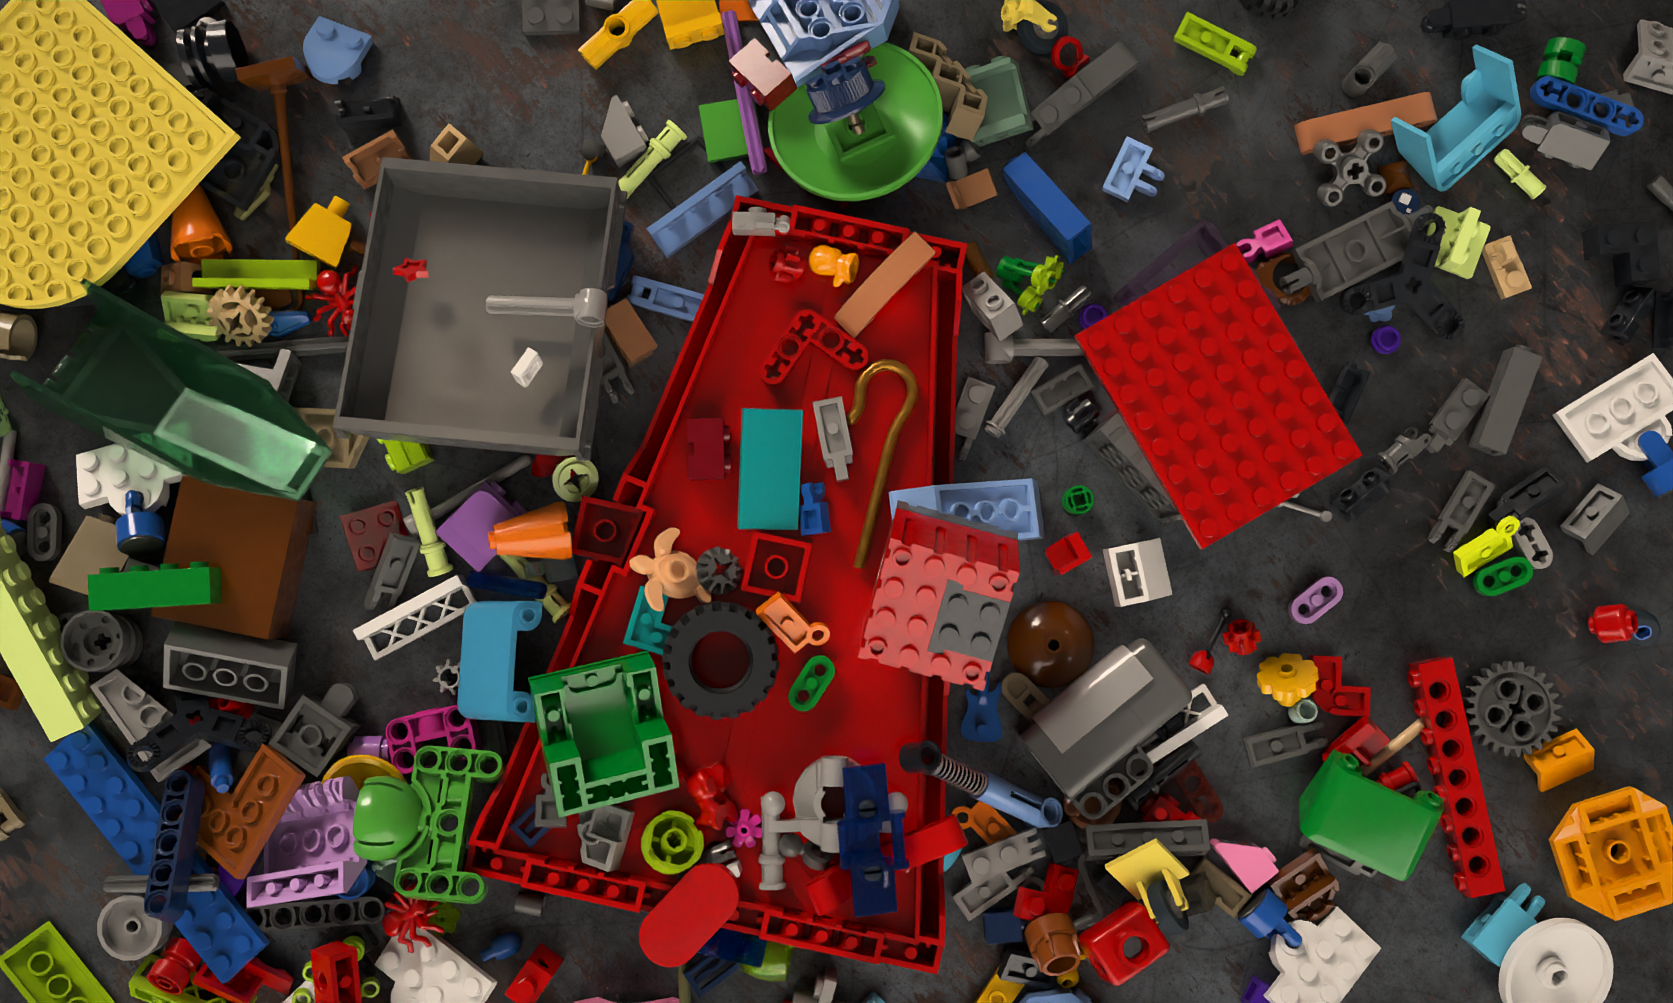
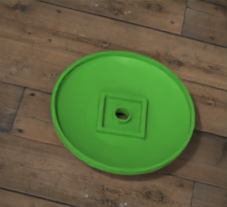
M883 42L870 49L869 53L860 57L863 59L866 56H875L877 64L868 69L872 79L882 80L886 85L885 91L877 100L858 112L866 129L862 134L855 135L849 129L851 124L847 117L827 124L810 123L808 114L814 107L807 94L806 84L797 87L798 89L773 111H769L768 132L774 155L784 172L796 184L812 194L831 200H868L900 188L916 176L927 164L941 136L943 126L942 100L936 81L929 70L908 51Z

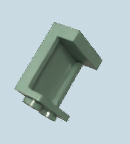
M999 56L993 58L988 65L982 67L974 65L965 69L971 76L969 82L976 90L982 89L988 96L984 118L973 141H971L972 143L981 147L1033 130L1019 65L1011 57Z

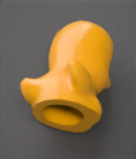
M819 245L810 253L809 265L812 271L818 275L835 276L833 286L838 287L843 281L846 284H850L855 280L859 268V258L856 253L842 254L841 250L837 248Z

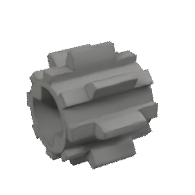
M452 658L447 659L445 667L440 665L435 667L439 674L437 678L433 679V682L440 683L441 693L449 689L453 695L458 694L460 662L456 665ZM450 669L452 673H457L458 680L455 684L453 680H448L447 678Z

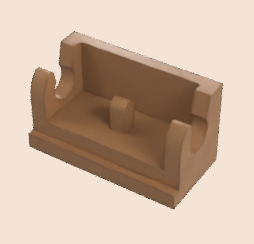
M392 129L343 156L342 159L352 170L353 178L366 190L378 182L382 157L412 159L401 137Z
M627 298L607 309L604 331L629 369L654 353L653 350L658 345Z

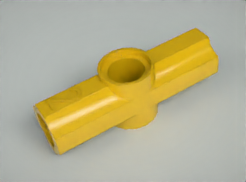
M632 0L618 14H612L607 17L604 26L578 49L579 53L591 67L597 70L616 51L629 46L633 36L659 13L658 9L651 0ZM615 28H625L623 34L618 36L612 35V31Z

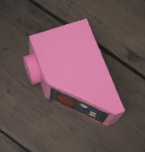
M1214 838L1209 841L1215 852L1242 886L1250 893L1256 891L1279 872L1273 864L1277 861L1276 858L1266 847L1261 849L1254 843Z

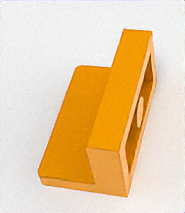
M1577 728L1551 739V742L1542 743V750L1532 748V755L1524 754V760L1537 774V787L1541 792L1594 769L1595 749Z

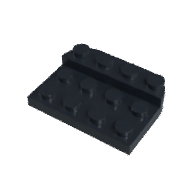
M203 89V91L193 92L192 94L241 137L199 184L247 212L276 163L282 164L278 132L263 120L261 121L213 91Z

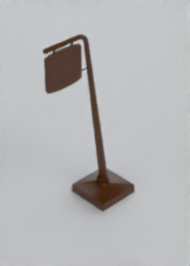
M294 56L235 69L238 81L257 92L269 90L270 94L274 95L290 231L297 224L285 93L288 92L287 86L313 79L308 66ZM292 246L293 260H300L299 249ZM245 289V292L249 293L252 289ZM253 289L255 290L254 297L257 299L264 297L265 300L262 305L264 307H271L272 310L280 308V311H283L282 307L293 302L290 290ZM297 290L298 303L295 308L285 311H300L304 304L303 290Z

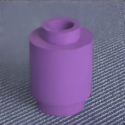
M355 736L353 742L348 744L347 756L371 755L391 762L385 736Z

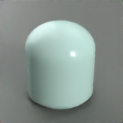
M1301 699L1294 706L1288 708L1289 718L1297 724L1313 721L1318 713L1317 706L1309 699Z

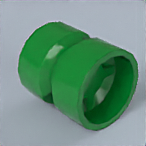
M1556 37L1548 40L1543 54L1544 62L1540 64L1536 82L1542 77L1552 76L1575 85L1579 73L1577 67L1582 64L1586 46L1578 40L1566 37Z

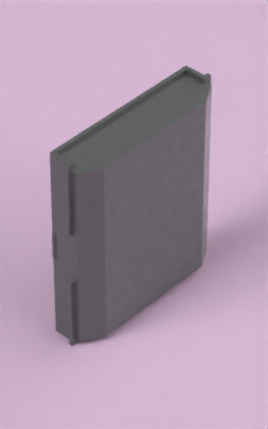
M382 157L362 270L358 274L353 302L354 314L333 428L337 431L336 437L350 439V434L353 433L392 441L554 456L575 455L578 460L590 461L604 361L600 358L604 325L596 328L585 327L578 324L574 316L490 314L486 311V299L490 295L575 298V295L579 294L580 290L595 288L607 294L606 318L609 289L615 287L627 201V191H621L618 179L616 177ZM405 257L414 261L427 259L426 270L428 271L429 278H417L415 281L407 283L404 277L393 274V268L403 264ZM529 347L538 352L543 365L525 388L516 382L511 371Z

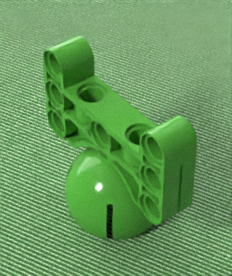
M424 746L417 751L414 757L412 784L409 785L399 778L390 776L367 778L364 781V787L359 792L355 808L353 836L357 840L353 843L354 853L362 859L371 861H388L398 857L394 887L397 892L406 898L464 904L480 903L487 895L488 886L479 875L462 872L475 782L496 783L500 781L505 771V764L501 757L492 751ZM428 756H437L438 761L434 767L424 768L423 763ZM466 758L468 764L464 770H453L456 760ZM487 762H498L495 772L491 774L483 772V767ZM443 781V783H442V790H441V796H440V802L438 803L439 794H440V788H441V782ZM451 817L458 818V826L455 830L451 832L444 830V823L447 819ZM432 842H433L432 852H431V858H430V864H428V863H429L430 850H431V844H432ZM415 875L418 879L417 886L411 891H405L404 881L407 877ZM441 878L448 879V889L442 894L435 893V883ZM471 881H478L480 885L478 893L474 896H466V885Z

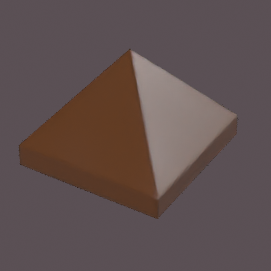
M1406 160L1377 167L1378 173L1385 178L1387 183L1384 195L1401 189L1413 188Z

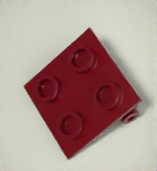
M396 500L339 516L357 572L361 570L368 571L378 566L390 532L408 536Z

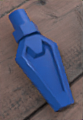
M308 310L270 312L268 316L273 317L274 321L270 325L272 329L268 335L281 338L310 324L312 316Z

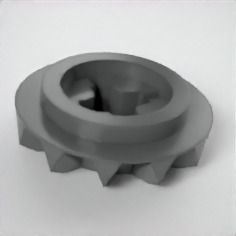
M718 546L705 551L699 557L696 564L697 579L708 592L724 595L733 591L741 582L740 578L743 569L740 567L739 557H735L730 549H723ZM715 563L718 566H725L727 564V570L723 572L725 578L722 574L715 575L714 577L711 576L717 569Z

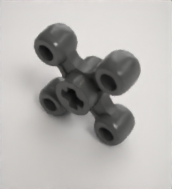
M1374 129L1362 130L1357 137V145L1351 152L1341 153L1339 146L1329 139L1319 140L1313 148L1314 157L1322 163L1331 164L1334 173L1332 179L1328 183L1322 184L1317 191V198L1321 204L1327 207L1337 206L1341 203L1343 191L1349 184L1358 183L1363 193L1371 197H1378L1384 193L1387 186L1385 178L1375 172H1368V165L1366 163L1368 157L1372 153L1378 152L1383 146L1384 139L1380 132Z

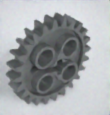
M1503 661L1502 666L1499 663L1491 664L1492 671L1488 668H1482L1483 678L1479 676L1472 677L1476 686H1466V689L1471 693V697L1462 698L1464 702L1469 703V708L1464 709L1465 713L1470 714L1471 717L1467 719V723L1475 727L1471 730L1470 735H1481L1478 744L1486 745L1489 743L1488 751L1496 752L1499 749V755L1508 756L1511 753L1514 757H1520L1521 751L1525 755H1532L1531 747L1542 750L1543 747L1540 740L1551 742L1552 740L1547 733L1548 731L1557 732L1558 729L1552 725V722L1561 720V717L1554 714V710L1562 708V705L1553 704V700L1559 696V693L1549 692V689L1554 685L1553 682L1543 683L1542 681L1546 674L1537 673L1534 675L1535 667L1527 666L1524 669L1523 662H1515L1514 666L1511 661ZM1503 682L1508 685L1509 689L1506 696H1503L1500 691ZM1529 696H1533L1535 700V705L1531 710L1527 706ZM1510 704H1511V708L1514 709V713H1513V714H1512V710L1509 709V705H1510ZM1491 708L1496 712V719L1492 723L1488 719V712ZM1517 722H1520L1523 727L1522 733L1519 736L1515 733Z

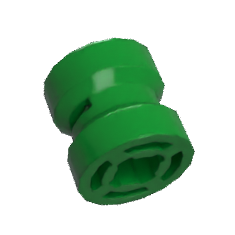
M1082 485L1067 489L1061 498L1063 509L1071 515H1081L1088 512L1094 503V496L1091 490Z

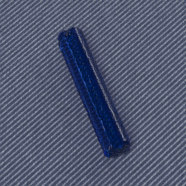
M474 570L468 573V578L466 579L467 585L474 588L536 599H544L548 591V586L543 582Z

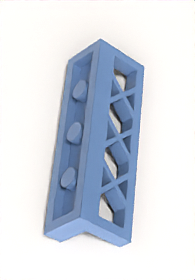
M740 161L646 229L668 259L732 213L736 195L753 198L759 193V189L748 176L746 167Z

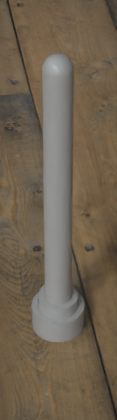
M528 455L519 457L432 508L430 511L433 520L435 521L459 507L486 479L490 483L494 480L500 483L531 464V457ZM413 515L405 517L403 520L414 538L419 537Z

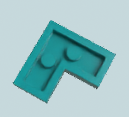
M640 586L623 644L663 655L665 641L673 627L661 623L668 596L662 594L664 610L660 612L655 611L646 599L645 586Z

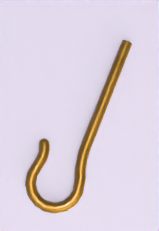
M881 359L870 363L860 372L855 383L853 407L846 417L848 425L856 424L861 418L865 408L867 385L876 373L892 371L904 379L907 386V398L896 415L884 443L853 567L865 569L899 435L919 399V385L915 374L907 365L896 360Z

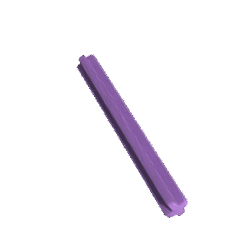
M733 10L721 14L729 59L743 48L737 15ZM734 81L753 175L765 174L767 172V165L754 100L746 86L741 88Z

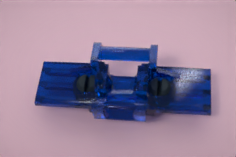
M885 763L843 767L845 819L837 821L840 868L842 870L850 869L854 917L898 912L894 871L910 867L909 859H906L903 828V818L906 817L905 810H889ZM891 821L894 859L892 857H884L881 853L879 831H882V822Z

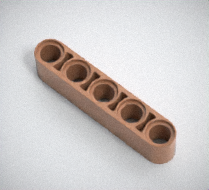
M1423 92L1309 119L1296 124L1294 130L1301 155L1313 153L1315 144L1322 139L1332 140L1341 147L1357 143L1359 133L1365 129H1374L1380 132L1382 136L1394 134L1391 119L1394 117L1416 128L1435 123L1438 118L1431 92Z

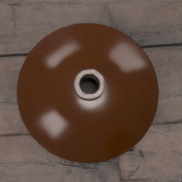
M1057 601L1038 602L1025 608L1011 624L1007 637L1008 656L1017 673L1026 676L1034 685L1045 688L1066 686L1083 675L1090 665L1094 653L1093 632L1086 618L1074 607ZM1052 639L1058 642V648L1054 651L1048 647V643Z

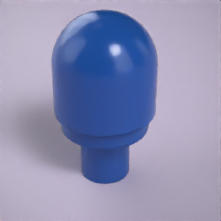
M506 932L495 937L494 940L490 941L491 946L479 951L483 962L494 957L497 960H504L515 955L521 948L520 937L514 932Z

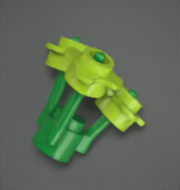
M1055 255V258L1047 256L1045 264L1004 256L997 267L996 277L1003 280L1002 286L1011 289L1020 296L1017 305L1023 309L1021 314L1025 316L1029 310L1034 312L1041 306L1040 304L1043 301L1041 295L1046 290L1053 289L1057 279H1061L1062 274L1065 273L1064 262H1060L1059 255ZM1024 275L1031 277L1032 284L1025 291L1015 285V282L1020 283Z

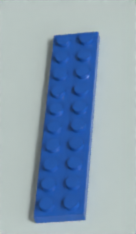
M91 721L84 728L69 734L44 760L135 875H149L161 806L95 723ZM195 849L191 874L214 873ZM221 880L216 891L188 892L184 914L178 921L174 922L222 984L229 982L270 943Z

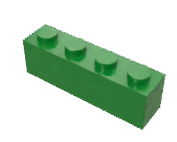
M208 561L190 562V568L179 569V563L160 564V570L149 571V565L130 566V572L119 573V567L99 568L100 574L88 575L89 611L222 603L221 567H209Z

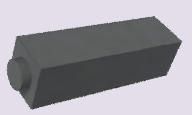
M1516 345L1503 351L1487 393L1490 396L1482 406L1468 443L1469 447L1492 456L1507 453L1542 360V356L1534 354L1532 348Z

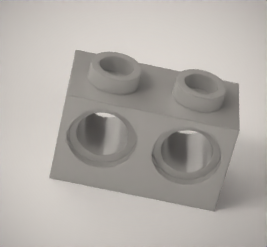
M982 272L962 286V293L970 310L999 341L1023 326L1015 303L985 272Z

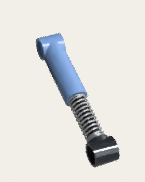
M934 741L911 742L904 744L900 749L899 762L902 769L907 773H923L951 783V785L969 792L972 798L1023 820L1024 824L1029 828L1056 827L1061 823L1063 810L1057 799L1052 797L1043 798L986 770L977 771L953 758H949L941 754L938 744Z

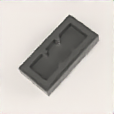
M1080 363L1030 391V395L1043 417L1088 393L1095 387Z

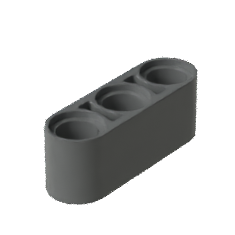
M1121 40L1075 75L1080 77L1095 99L1089 103L1091 104L1130 74L1140 62Z

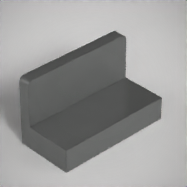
M1597 483L1560 527L1564 533L1583 542L1587 553L1594 555L1629 515V509L1623 495Z

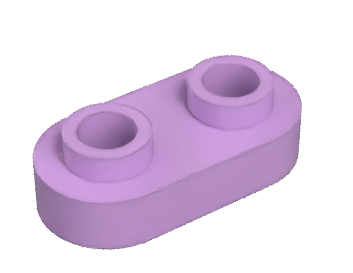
M1333 577L1318 578L1290 601L1288 606L1290 617L1295 622L1301 624L1314 622L1341 600L1343 587ZM1323 586H1327L1329 589V594L1326 597L1321 594ZM1301 604L1307 607V611L1303 615L1298 610Z

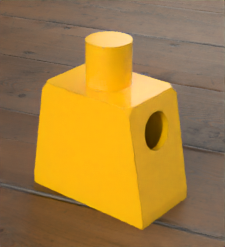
M338 196L333 197L327 209L314 203L285 238L286 243L337 270L352 230V223L343 219L350 204Z

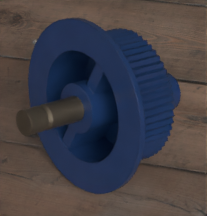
M860 57L853 58L843 64H840L838 60L830 62L823 67L824 72L822 74L814 76L805 82L807 94L814 107L809 112L808 119L812 124H827L847 117L852 125L854 134H862L866 129L858 112L877 100L885 91L886 85L882 80L871 78L865 62Z

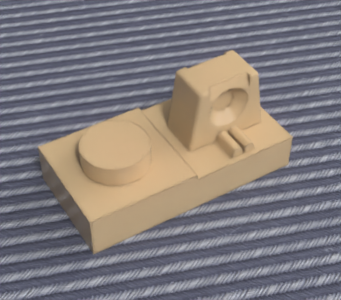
M1510 235L1484 245L1482 254L1501 300L1532 288Z

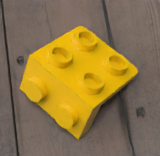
M656 0L670 50L685 48L696 42L709 41L725 35L715 0Z

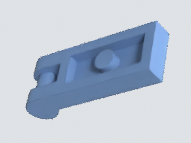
M633 275L631 281L633 287L631 294H627V300L633 307L693 322L704 294ZM644 289L651 290L649 299L641 298Z

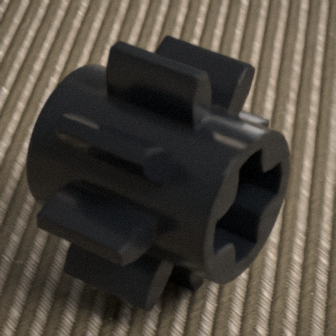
M1076 398L1065 407L1068 414L1063 419L1076 434L1081 430L1087 434L1099 425L1095 419L1100 414L1088 399L1080 402Z

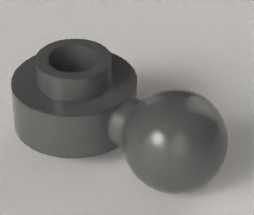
M787 833L779 841V850L784 856L795 857L800 854L804 863L815 870L828 868L834 856V853L821 851V846L816 845L810 840L807 843H803L801 838L795 833Z

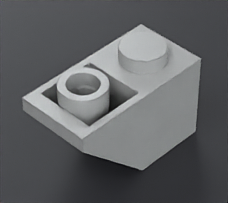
M615 95L611 98L601 137L618 168L642 156L647 150L645 142L649 141L642 126L635 127L631 118L635 115L628 102L621 103L619 97Z

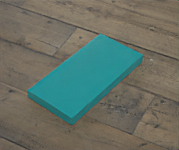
M742 408L738 529L798 530L803 410Z

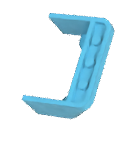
M1477 44L1472 47L1476 69L1467 75L1461 83L1462 101L1427 132H1424L1397 117L1391 119L1399 153L1431 187L1440 192L1448 190L1512 133L1521 119V108L1513 61Z

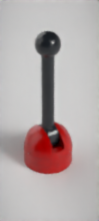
M1229 607L1221 609V618L1206 649L1199 650L1192 655L1188 665L1193 669L1210 675L1214 666V658L1210 652L1226 619L1232 616V610Z

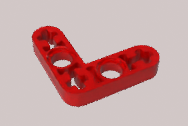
M804 309L795 315L759 368V374L762 381L769 386L781 384L810 343L851 371L863 370L867 366L869 353L862 344L812 310ZM809 317H812L814 328H806L802 334V337L807 338L805 342H802L797 335L790 333L792 329L796 333L800 331L802 327L801 318L807 320ZM827 333H835L839 336L840 343L837 347L829 349L824 346L822 342L823 337ZM793 340L798 344L799 348L795 355L787 356L782 352L781 346L785 341ZM845 341L850 343L847 349L852 353H856L857 350L862 352V363L856 361L853 365L850 364V356L845 352L842 353V357L836 355L842 350ZM776 353L782 360L790 362L787 367L783 362L778 368V372L781 375L778 378L775 376L771 379L767 378L768 372L765 369L767 366L773 368L776 365L778 359L773 358Z

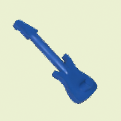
M987 672V682L984 691L977 690V695L971 694L969 689L965 691L968 705L960 726V733L965 739L979 742H994L1001 738L1002 726L997 713L1001 683L998 682L996 688L993 691H989L990 672Z

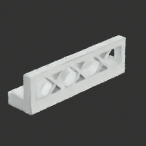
M456 575L354 629L353 632L358 641H365L374 660H378L463 615L468 605L460 609L449 606L453 593L463 589L469 601L468 605L477 602L464 575ZM446 598L445 604L438 602ZM431 605L443 607L440 619L436 622L424 619L427 607ZM448 609L454 611L446 616ZM421 611L419 617L412 616ZM406 618L417 621L414 633L409 636L398 633L401 622ZM422 623L428 624V626L421 629ZM395 625L393 631L387 629ZM380 632L392 635L388 647L379 651L372 636ZM396 637L403 638L402 640L395 643Z
M1202 683L1191 691L1192 699L1202 693L1210 707L1200 713L1191 711V700L1186 708L1180 711L1184 712V727L1173 735L1166 734L1164 741L1158 738L1157 741L1143 749L1152 763H1155L1228 716L1224 707L1217 704L1205 684ZM1189 714L1196 715L1190 720H1188ZM1140 758L1133 760L1130 765L1131 772L1136 775L1144 770L1145 763Z

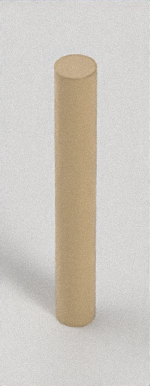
M1420 717L1371 758L1372 765L1370 767L1363 764L1361 766L1362 775L1367 777L1419 735L1420 729L1425 728L1423 719Z

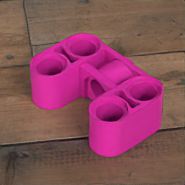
M456 704L443 708L437 707L419 711L415 714L390 721L386 727V739L392 765L401 774L413 772V766H407L403 761L404 753L409 752L415 757L417 751L423 747L422 741L444 736L447 737L448 746L451 748H460V742L465 738L471 742L473 750H481L482 740L477 720L466 718L463 725L457 724L454 720V713L458 710ZM400 723L405 724L408 728L406 738L398 735L397 727ZM459 758L458 760H459V761H465V760H467V759H466V758Z

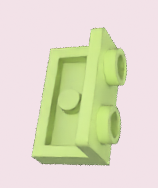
M165 290L161 295L165 322L159 328L160 335L171 336L176 339L194 338L205 342L218 340L221 334H215L218 328L208 324L212 317L206 315V311L210 307L207 304L213 295Z

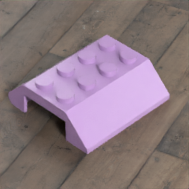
M350 776L329 779L323 785L319 781L300 785L264 846V874L247 877V908L347 893L367 863V860L357 856L353 849V843L357 840L353 836V821L360 791Z

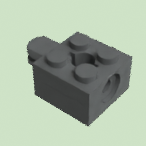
M337 683L331 686L324 698L315 693L302 695L269 745L317 778L325 775L328 769L337 762L361 727V724L348 716V713L358 700L359 694L357 689L349 683Z

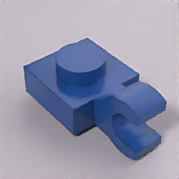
M824 483L802 484L801 493L804 505L799 506L801 536L831 532L828 502H821L825 496Z

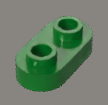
M1506 558L1476 571L1473 576L1474 589L1483 596L1499 595L1528 583L1533 576V567L1526 558ZM1513 566L1517 569L1515 576H1512L1510 572ZM1486 576L1490 579L1488 587L1484 585V578Z
M817 655L807 662L789 690L788 699L793 708L799 711H808L817 704L835 674V666L830 658L824 655ZM821 664L825 666L826 673L822 676L817 675L814 671L816 665ZM807 690L810 695L809 699L806 701L800 700L798 692Z

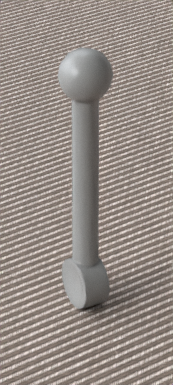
M1284 501L1277 505V507L1285 506L1317 516L1323 522H1329L1332 519V513L1327 510L1320 512L1289 501Z

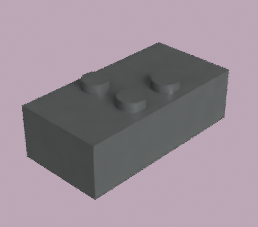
M176 621L164 643L163 688L284 710L294 686L297 643L277 639H263Z

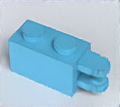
M1526 883L1519 885L1509 897L1497 893L1461 938L1486 960L1500 967L1512 943L1524 931L1537 923L1534 918L1543 908L1545 900L1540 895H1537L1522 909L1520 905L1529 896L1531 888Z

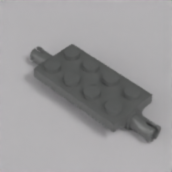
M1390 201L1292 250L1291 253L1299 270L1280 278L1281 287L1292 282V285L1282 289L1283 292L1290 295L1308 285L1316 303L1401 261L1415 220L1420 215L1430 213L1434 209L1426 205L1409 215L1402 214L1397 211L1393 201ZM1431 219L1427 220L1424 226L1434 223V221Z

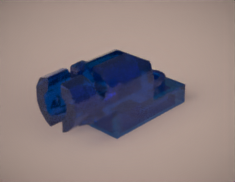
M719 928L697 953L762 968L767 940L759 939V936Z

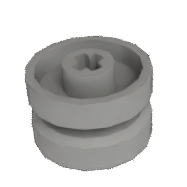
M127 893L111 900L101 911L97 921V936L102 948L112 957L123 961L138 960L166 946L168 941L174 937L177 930L174 923H165L149 917L145 913V893Z

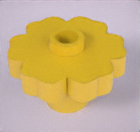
M1283 653L1279 658L1268 657L1259 664V672L1257 673V685L1263 694H1272L1274 700H1277L1280 705L1286 707L1294 706L1299 700L1308 697L1316 691V682L1319 679L1318 668L1312 660H1303L1300 654Z

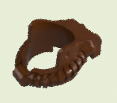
M1281 252V254L1278 253L1276 256L1273 255L1267 260L1268 263L1260 262L1258 268L1252 270L1272 305H1276L1279 302L1281 305L1286 304V306L1290 304L1291 306L1298 305L1300 302H1304L1309 297L1308 295H1311L1308 285L1304 286L1299 293L1287 295L1279 290L1273 282L1274 268L1279 263L1287 262L1298 266L1290 252Z

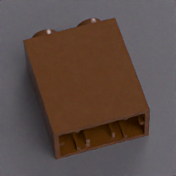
M207 464L204 479L182 476L163 564L179 563V569L190 568V562L208 561L209 567H221L222 603L152 608L151 616L263 639L288 638L317 502L304 499L298 502L265 486H262L261 491L241 487L243 476L224 467ZM265 476L296 491L299 490L301 485L300 482Z

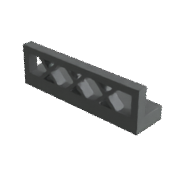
M1207 819L1085 826L1086 861L1113 860L1155 838L1174 856L1205 855L1210 851Z

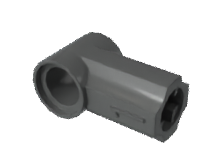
M1379 41L1345 76L1342 81L1343 92L1351 98H1358L1364 95L1398 58L1395 49L1390 44ZM1355 77L1360 78L1363 81V84H1359L1355 80Z

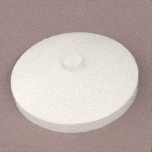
M1552 918L1531 926L1512 943L1502 961L1498 984L1502 1002L1603 1003L1608 995L1613 979V958L1609 946L1599 933L1575 919Z

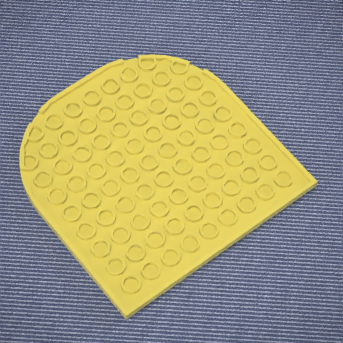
M10 0L0 11V304L24 309L55 307L84 297L102 286L126 264L241 138L87 0Z

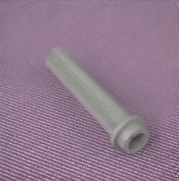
M1036 356L992 420L985 422L987 426L984 430L996 439L1006 434L1004 431L1005 427L1048 367V363L1043 358Z

